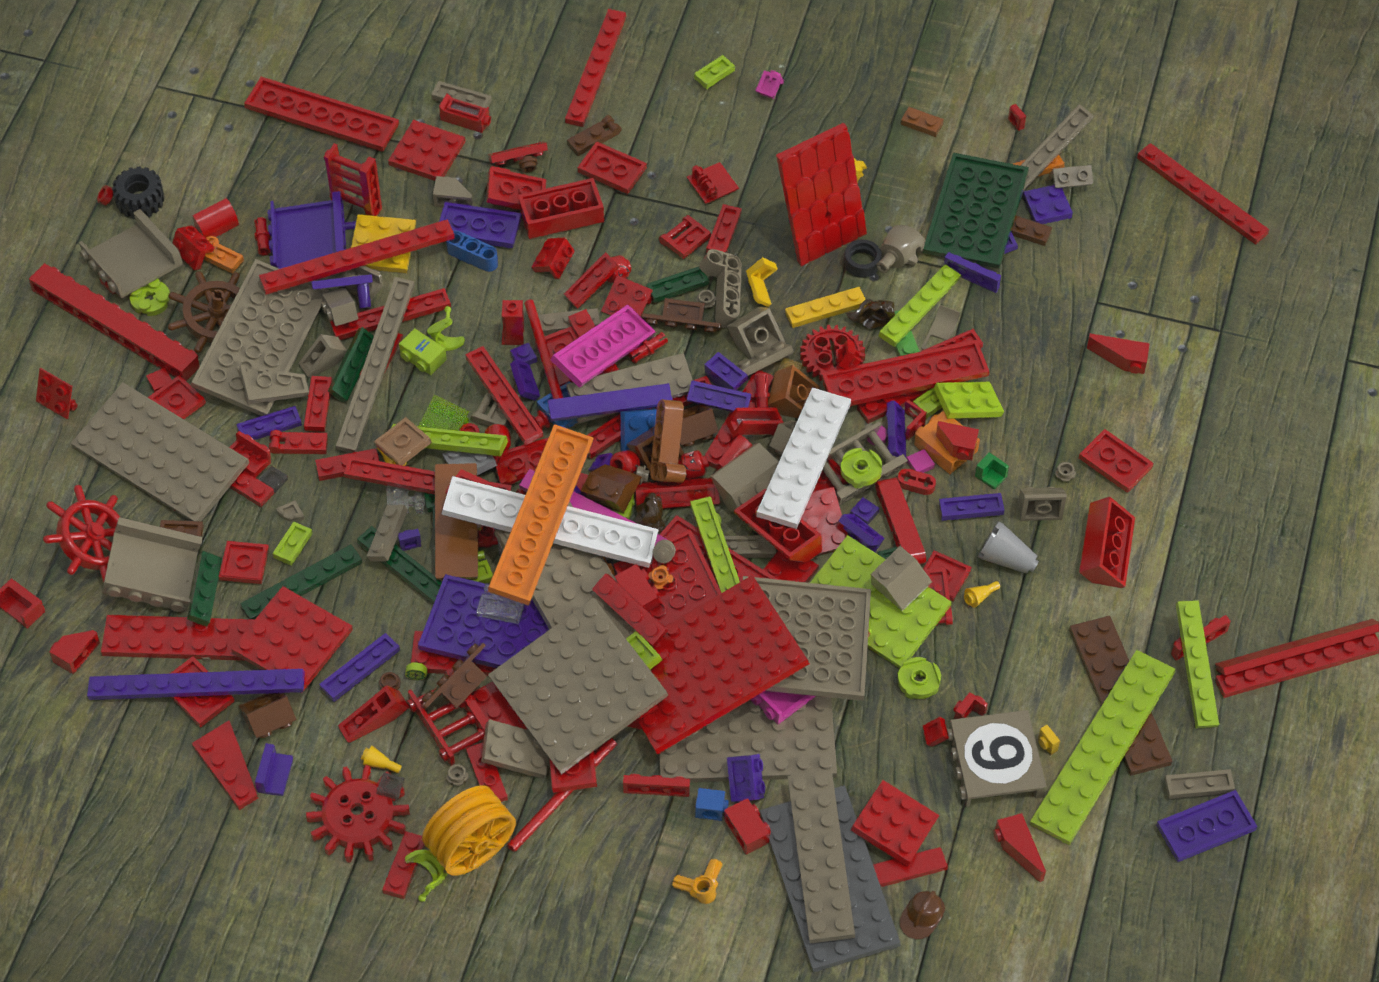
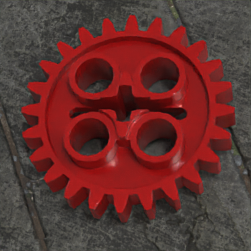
M827 325L825 330L822 326H819V332L813 329L812 335L807 334L806 340H802V346L800 347L802 366L806 367L807 373L812 371V377L819 375V380L822 381V373L842 369V367H839L837 354L846 340L854 342L855 350L861 353L859 355L861 361L858 365L863 364L865 361L863 341H859V335L853 336V330L846 332L845 326L841 330L838 329V325H835L834 329ZM829 340H832L833 342V355L835 357L836 367H833L832 351L830 350Z

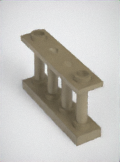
M880 421L874 425L872 423L866 425L860 433L833 447L822 470L836 488L835 492L839 506L873 487L875 483L863 486L862 488H854L852 484L849 486L843 485L827 461L837 457L842 462L844 452L852 447L854 449L862 448V451H866L861 442L867 438L871 439L886 460L885 465L882 466L881 477L877 481L885 480L902 470L908 461L903 454L897 458L890 454L877 435L882 425Z

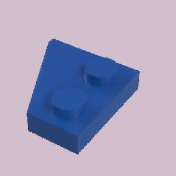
M657 408L621 412V451L629 450L627 443L655 426Z

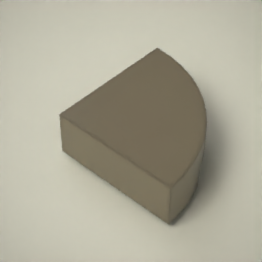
M295 500L276 508L278 515L285 520L294 522L304 520V515Z

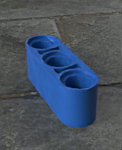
M456 230L453 231L455 239L446 241L447 252L451 256L487 272L497 269V250L493 246Z

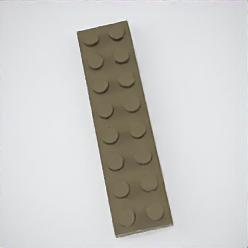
M832 770L789 775L788 783L809 942L818 943L855 938Z

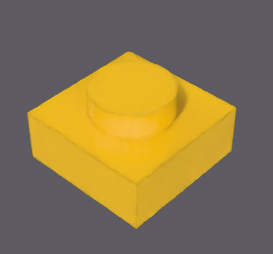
M1048 725L1040 728L1038 736L1039 745L1042 749L1047 750L1050 755L1056 753L1060 740Z

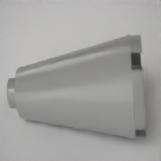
M999 521L983 545L984 548L977 556L982 560L1026 574L1029 570L1033 572L1039 562L1036 560L1037 555Z

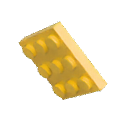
M357 215L351 248L416 228V220ZM411 252L364 266L377 271L407 273Z

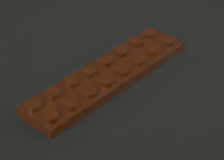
M1110 616L1078 623L1069 627L1070 634L1101 706L1129 663V658ZM1152 712L1123 757L1130 776L1172 765V758Z

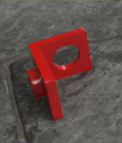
M907 399L905 402V414L914 419L906 428V439L909 441L915 435L918 428L925 426L927 412ZM910 408H913L918 415H915Z

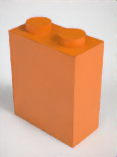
M943 410L940 414L934 415L927 425L918 428L915 432L914 446L920 451L925 449L936 464L947 473L952 474L967 460L952 457L936 437L938 421L961 425L954 418L948 419ZM979 438L977 439V444H976V448H975L974 454L978 451V448H979V442H980V439H979Z

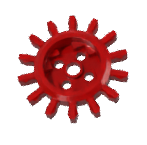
M365 765L361 779H352L351 772L346 766L342 770L344 782L336 785L329 777L325 776L323 778L325 788L330 791L326 797L311 792V802L322 806V811L306 812L307 822H323V826L310 833L313 841L329 835L331 840L324 848L328 856L335 851L338 845L346 847L344 851L346 862L351 863L354 857V849L360 848L365 849V856L369 861L374 860L372 845L380 842L387 850L391 851L394 849L391 839L386 836L390 830L404 835L406 825L394 821V816L410 815L409 805H393L392 802L403 797L405 791L403 786H399L387 792L385 787L391 781L389 772L386 771L376 783L370 780L372 776L370 765ZM363 796H370L368 799L363 798ZM348 799L346 803L341 802L342 800ZM357 806L364 809L359 815H354L351 812ZM369 814L373 815L371 819L366 818V816ZM346 818L351 819V821L348 823L344 822Z

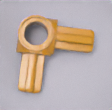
M711 859L704 875H700L695 879L676 875L673 879V887L690 892L691 897L697 898L703 904L713 902L716 898V888L718 886L716 879L722 868V862L717 859ZM703 888H709L706 892H700Z

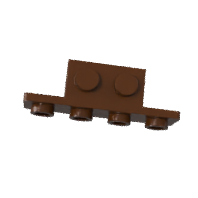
M665 298L663 315L641 314V318L650 325H657V322L665 323V326L676 328L677 325H683L688 330H696L698 327L705 328L704 331L716 333V330H721L722 328L721 323L703 321L705 303Z
M483 642L478 645L474 643L466 651L468 656L463 661L459 659L451 667L453 671L449 676L443 675L436 683L438 687L433 692L429 690L422 697L423 703L421 707L426 709L442 694L457 708L487 677L472 662L486 645Z

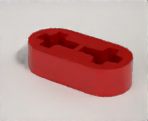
M902 469L898 473L897 479L902 489L922 495L934 493L936 479L932 475L912 469Z

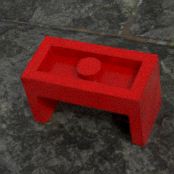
M12 578L0 588V609L28 629L46 612L42 600Z

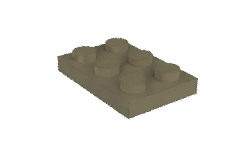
M490 719L487 721L481 762L542 779L546 776L548 755L529 730Z

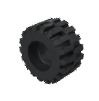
M137 166L134 169L133 167L128 168L129 170L127 171L123 170L121 175L116 176L112 187L119 212L121 214L124 213L126 217L131 216L132 219H135L134 212L139 209L148 217L152 216V213H157L159 211L158 208H162L165 199L159 175L154 170L150 171L147 167L143 169L141 166Z

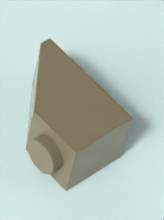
M436 177L433 191L434 207H444L445 202L473 206L472 194L456 178Z
M320 334L300 360L299 365L308 377L315 376L337 365L347 350L338 337Z

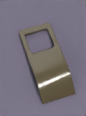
M940 305L921 349L925 350L928 348L926 344L930 336L942 340L950 339L957 325L960 312Z

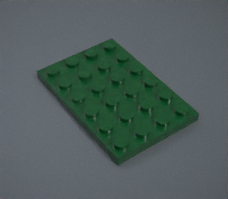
M953 152L925 240L923 253L945 257L950 252L972 263L1000 269L1029 173V167Z

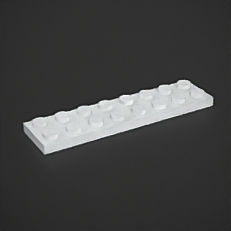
M816 388L811 389L757 510V517L797 529L851 405V399Z

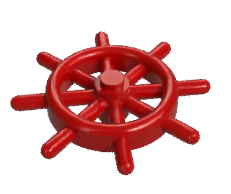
M75 485L74 492L78 502L72 504L66 510L52 501L47 502L46 507L60 518L56 528L57 534L46 535L43 541L47 544H60L64 553L72 560L67 569L69 575L75 574L78 567L82 566L91 570H100L104 582L109 556L104 557L101 546L111 551L112 542L104 537L114 536L115 527L120 516L113 510V507L118 498L116 495H111L106 504L95 500H86L82 487ZM81 513L84 523L75 518L73 515ZM90 513L98 516L95 522H93ZM105 521L108 523V525H109L111 528H109V529H104V528H103V524L105 523ZM69 524L81 532L70 533ZM89 548H93L95 557L86 554Z

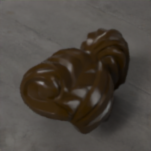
M866 299L856 312H847L846 315L849 320L862 323L870 329L884 327L895 316L894 302Z
M651 492L645 497L644 502L636 507L638 514L634 522L658 529L657 534L659 535L666 528V524L662 520V500L660 496H656L655 493Z

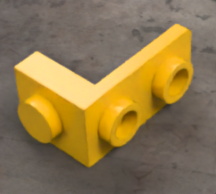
M763 257L747 269L746 273L748 283L753 291L754 300L758 304L769 307L771 301L764 280L778 269L776 263Z

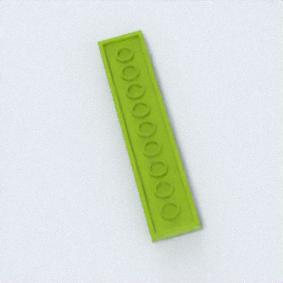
M1138 650L1135 651L1030 821L1031 826L1068 845L1071 844L1175 674V668Z

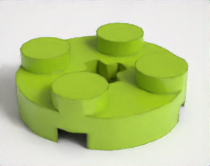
M157 278L130 293V302L133 310L138 314L145 313L147 316H155L164 312L170 301L168 297L169 289ZM148 296H153V299L150 300V299L147 298V297H148Z
M862 448L852 449L845 453L842 458L841 475L854 488L871 485L881 477V458L872 450L867 452L862 451ZM857 465H860V466H862V467H863V466H866V467H865V469L860 470V469H858V466H857Z
M910 658L899 669L897 677L899 688L909 699L931 697L939 690L941 683L940 669L934 662L926 661V658ZM916 675L925 678L920 682L915 680Z

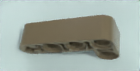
M711 249L701 260L699 266L703 273L717 277L715 320L717 323H721L723 328H727L740 313L742 264L741 260L735 255Z

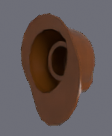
M933 890L931 892L922 891L911 898L901 914L900 928L907 937L915 940L928 937L935 930L944 915L945 904Z

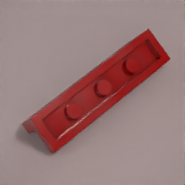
M711 478L685 479L683 483L646 482L641 485L638 484L635 490L636 507L642 504L645 497L651 492L661 497L663 508L690 506V501L711 497L713 504H720L719 492Z

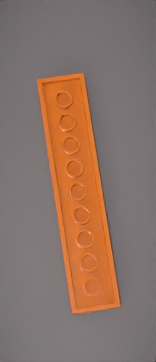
M554 424L490 582L488 592L526 605L530 604L593 443V437Z

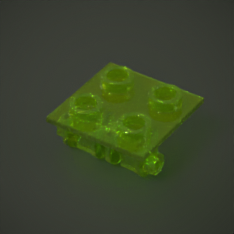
M434 394L418 427L460 431L462 425L469 423L467 415L470 411Z

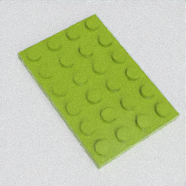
M847 535L810 583L871 589L868 630L870 636L868 637L867 647L896 667L901 668L903 663L915 654L950 608L952 602L927 587L912 603L901 611L871 585L870 574L886 559Z

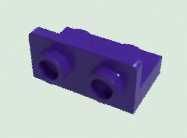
M843 514L839 519V522L844 525L843 528L847 531L848 536L876 553L885 539L855 514Z
M760 754L727 757L731 802L743 801L747 798L748 800L764 798L766 787L762 780L763 762L760 759Z

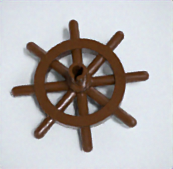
M197 271L195 277L199 285L194 287L186 297L175 292L169 293V299L183 304V319L170 323L168 329L173 331L186 327L193 336L199 339L194 348L196 353L202 352L206 342H213L218 332L212 331L215 324H219L220 327L232 305H226L229 297L235 299L240 290L239 287L235 286L240 278L238 272L232 274L229 282H207L203 273ZM205 296L209 305L197 300ZM195 308L204 313L192 316L191 309ZM208 320L205 328L201 327L198 324L199 322Z

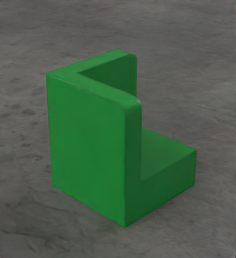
M989 452L977 464L975 477L992 489H996L1007 478L1009 466Z

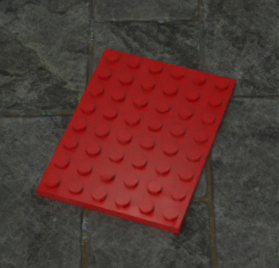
M753 575L665 626L668 632L656 646H652L660 655L662 661L651 668L650 671L669 696L656 704L659 708L657 711L641 720L637 718L654 750L659 754L810 664Z

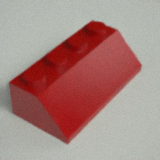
M594 178L518 195L523 223L529 239L604 222V206Z
M767 489L762 490L734 510V513L789 560L808 562L822 552V535L802 518L797 529L757 517V510Z
M1110 496L1090 503L1079 573L1092 583L1124 588L1126 586L1135 517Z

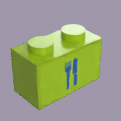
M415 328L399 343L400 356L406 362L410 361L416 365L421 372L425 371L429 375H432L447 360L446 349Z

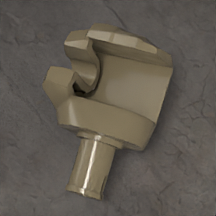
M895 225L882 242L880 247L882 259L877 263V269L882 273H886L890 267L900 268L905 264L915 266L918 262L916 252L921 254L925 246L924 237L918 230L912 227Z

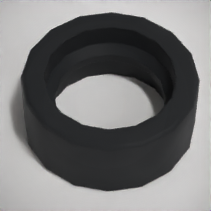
M859 239L851 242L846 247L844 266L851 275L866 278L878 272L877 263L881 260V250L878 245L869 240ZM856 253H867L874 257V261L866 265L858 264L851 259V256Z

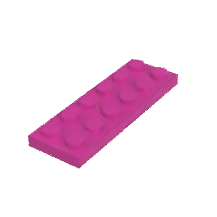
M626 305L554 354L551 361L580 388L642 345L643 341L652 338L656 331L629 305Z

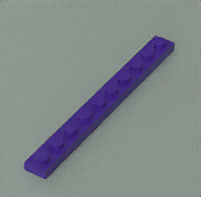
M303 669L90 676L87 697L89 700L303 692L305 671Z

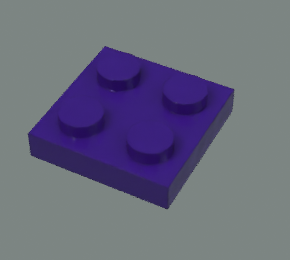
M1052 185L1023 191L1024 201L1034 222L1046 224L1072 218L1073 212L1062 188H1055Z

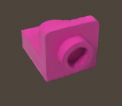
M764 70L756 88V93L774 99L779 86L784 83L781 74L770 70V72Z

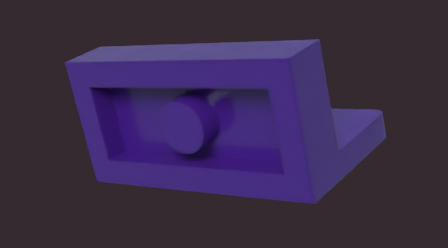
M719 352L704 364L705 376L716 386L737 391L748 380V375Z
M265 744L255 779L258 793L277 796L284 795L293 763L292 755L276 753L275 745Z

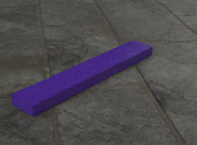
M667 383L551 399L547 403L552 422L657 407L661 399L672 400L670 385Z

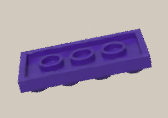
M445 202L439 222L448 219L453 231H460L489 245L513 248L522 217L521 213Z
M1236 790L1159 820L1156 824L1177 862L1254 832L1258 827Z

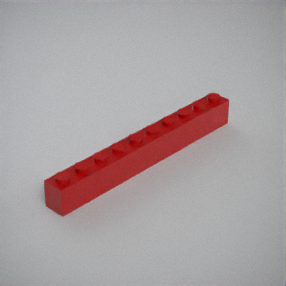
M44 263L29 278L32 291L158 368L162 369L165 367L168 374L173 377L180 375L187 381L199 369L200 364L196 352L184 348L176 340L169 339L162 331H156L151 328L147 322H141L136 319L132 313H126L121 310L117 304L108 302L102 295L90 291L87 286L78 284L72 277L60 273L56 267H50Z

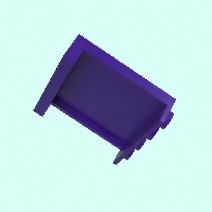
M340 191L332 192L333 200L275 208L274 202L270 201L271 209L268 210V218L271 221V225H268L269 235L272 237V240H269L270 251L273 252V256H270L271 266L281 269L346 249L344 203Z

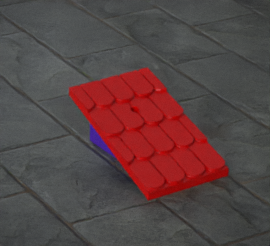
M844 123L776 154L797 261L801 266L867 234L860 188L857 183L855 160L852 155L850 134Z

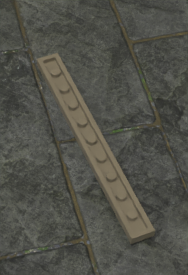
M398 277L394 278L342 426L336 450L354 453L358 450L415 286L414 281Z

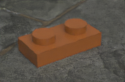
M908 107L901 119V125L933 137L937 136L944 122L942 118L912 107Z

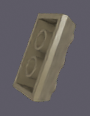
M756 443L712 474L710 477L728 511L734 512L736 508L762 490L767 489L779 461L760 443Z

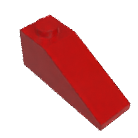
M1090 333L1087 349L1123 371L1144 374L1150 343Z
M386 685L342 721L338 727L346 741L351 743L394 721L410 707L399 690Z
M1020 813L997 820L996 827L993 829L996 842H1000L1002 849L1039 882L1044 881L1046 870L1023 814Z

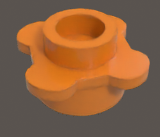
M664 565L655 568L648 574L658 590L662 589L665 584L673 582V576L668 573L667 567Z

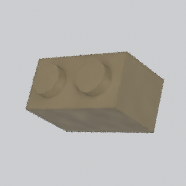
M345 287L322 294L324 300L321 302L323 312L326 313L328 320L333 321L335 326L358 320L355 303Z

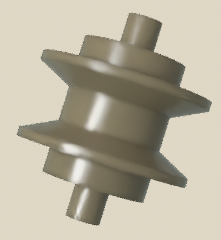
M669 540L658 541L653 549L654 558L660 563L671 561L676 552L674 544Z

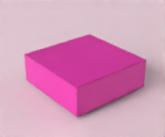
M925 449L906 458L911 469L925 473L935 467L934 462Z

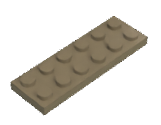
M684 353L596 376L580 388L572 382L567 384L569 396L573 397L669 383L672 398H676L689 393L692 377ZM616 413L577 418L579 424Z

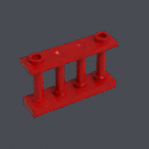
M334 143L330 150L328 149L324 154L331 200H333L332 192L340 191L343 201L363 208L365 215L378 216L382 210L376 159L368 157L365 163L362 164L339 156L338 144ZM341 165L358 171L360 175L342 169ZM343 178L359 183L361 187L345 182ZM344 190L360 195L362 199L346 194Z
M453 669L447 670L446 675L449 676ZM412 689L408 690L409 700H407V704L412 712L415 711L434 739L440 749L438 752L444 762L448 761L450 766L455 765V753L480 740L484 741L488 719L471 694L457 707L461 709L464 707L467 711L466 716L437 730L432 721L457 708L448 703L427 714L425 709L421 707L423 703L421 699L425 694L416 697ZM468 724L476 725L478 728L476 733L448 747L443 739Z

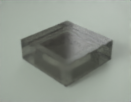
M271 465L258 480L273 488L274 493H276L288 480V476Z
M383 772L377 788V794L398 800L405 783V778Z

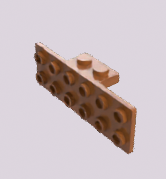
M476 463L435 465V578L437 580H443L445 574L464 579L478 578V531H482V525L442 515L447 496L445 491L451 483L452 476L455 477L461 469L477 476Z

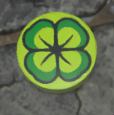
M410 663L406 666L405 676L412 680H423L427 677V667L421 663Z

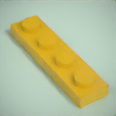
M856 287L785 308V314L791 327L795 328L858 309L866 299L860 287Z

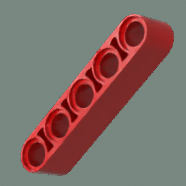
M897 477L876 481V492L896 547L901 546L919 564L926 563L924 547Z

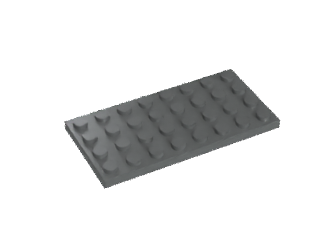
M845 785L834 788L855 938L818 943L809 942L791 801L760 810L763 822H767L771 829L769 841L813 972L900 947V940L865 841L862 837L851 831L857 818Z

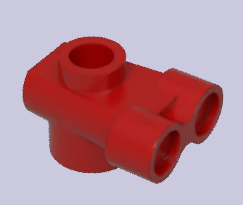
M482 525V531H478V547L489 548L493 545H498V539L495 535L496 529Z

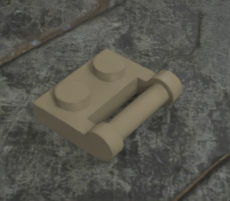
M486 389L485 396L479 407L470 417L471 421L488 426L494 424L507 426L509 421L496 402H494L488 415L484 414L492 400V396Z

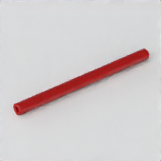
M532 299L526 300L524 305L553 399L563 398L535 303Z
M610 738L594 753L595 768L617 746L614 739ZM574 790L557 792L507 844L508 848L516 852Z

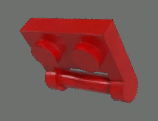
M686 215L682 218V222L668 233H663L658 239L663 246H667L684 259L711 237V232L691 216ZM685 228H688L685 232H683L681 235H679L676 239L673 240V238L676 235L682 232Z

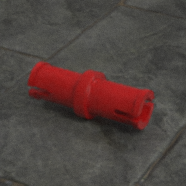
M258 217L257 220H254L256 230L254 238L257 241L258 254L265 256L271 252L269 247L270 235L267 230V220L264 217Z
M660 332L649 341H643L641 346L628 354L629 358L636 354L638 355L631 361L636 364L647 355H653L655 350L667 344V337L659 341L665 334Z
M768 374L755 375L756 393H754V397H756V408H768V397H770V393H768Z

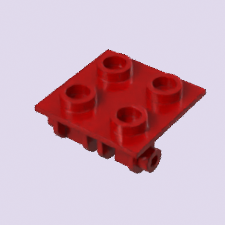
M720 162L705 169L695 165L692 167V174L686 177L705 204L739 190L737 184Z
M617 275L601 312L612 316L626 305H629L641 317L646 304L650 305L652 301L650 295L653 290Z
M39 368L36 402L69 419V411L76 410L78 406L76 401L71 399L72 385Z

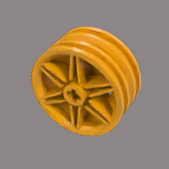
M475 786L450 799L432 816L423 831L422 842L432 855L437 857L438 862L449 875H462L487 862L507 843L515 829L516 820L488 786Z

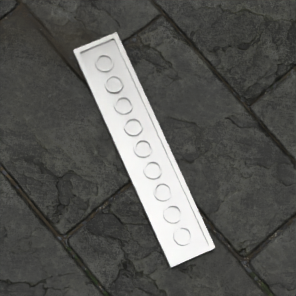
M452 476L442 515L511 532L525 495ZM568 506L554 544L649 568L658 529Z

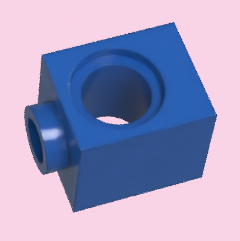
M699 788L695 818L722 821L724 810L728 808L729 800H725V791Z

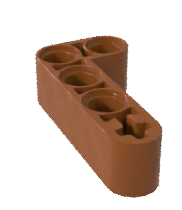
M661 399L658 402L650 476L653 480L683 483L685 480L686 468L683 464H678L684 412L681 401Z

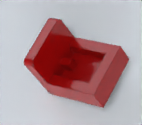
M969 692L963 701L959 700L953 709L955 712L954 719L967 718L972 710L984 716L988 704L982 697Z

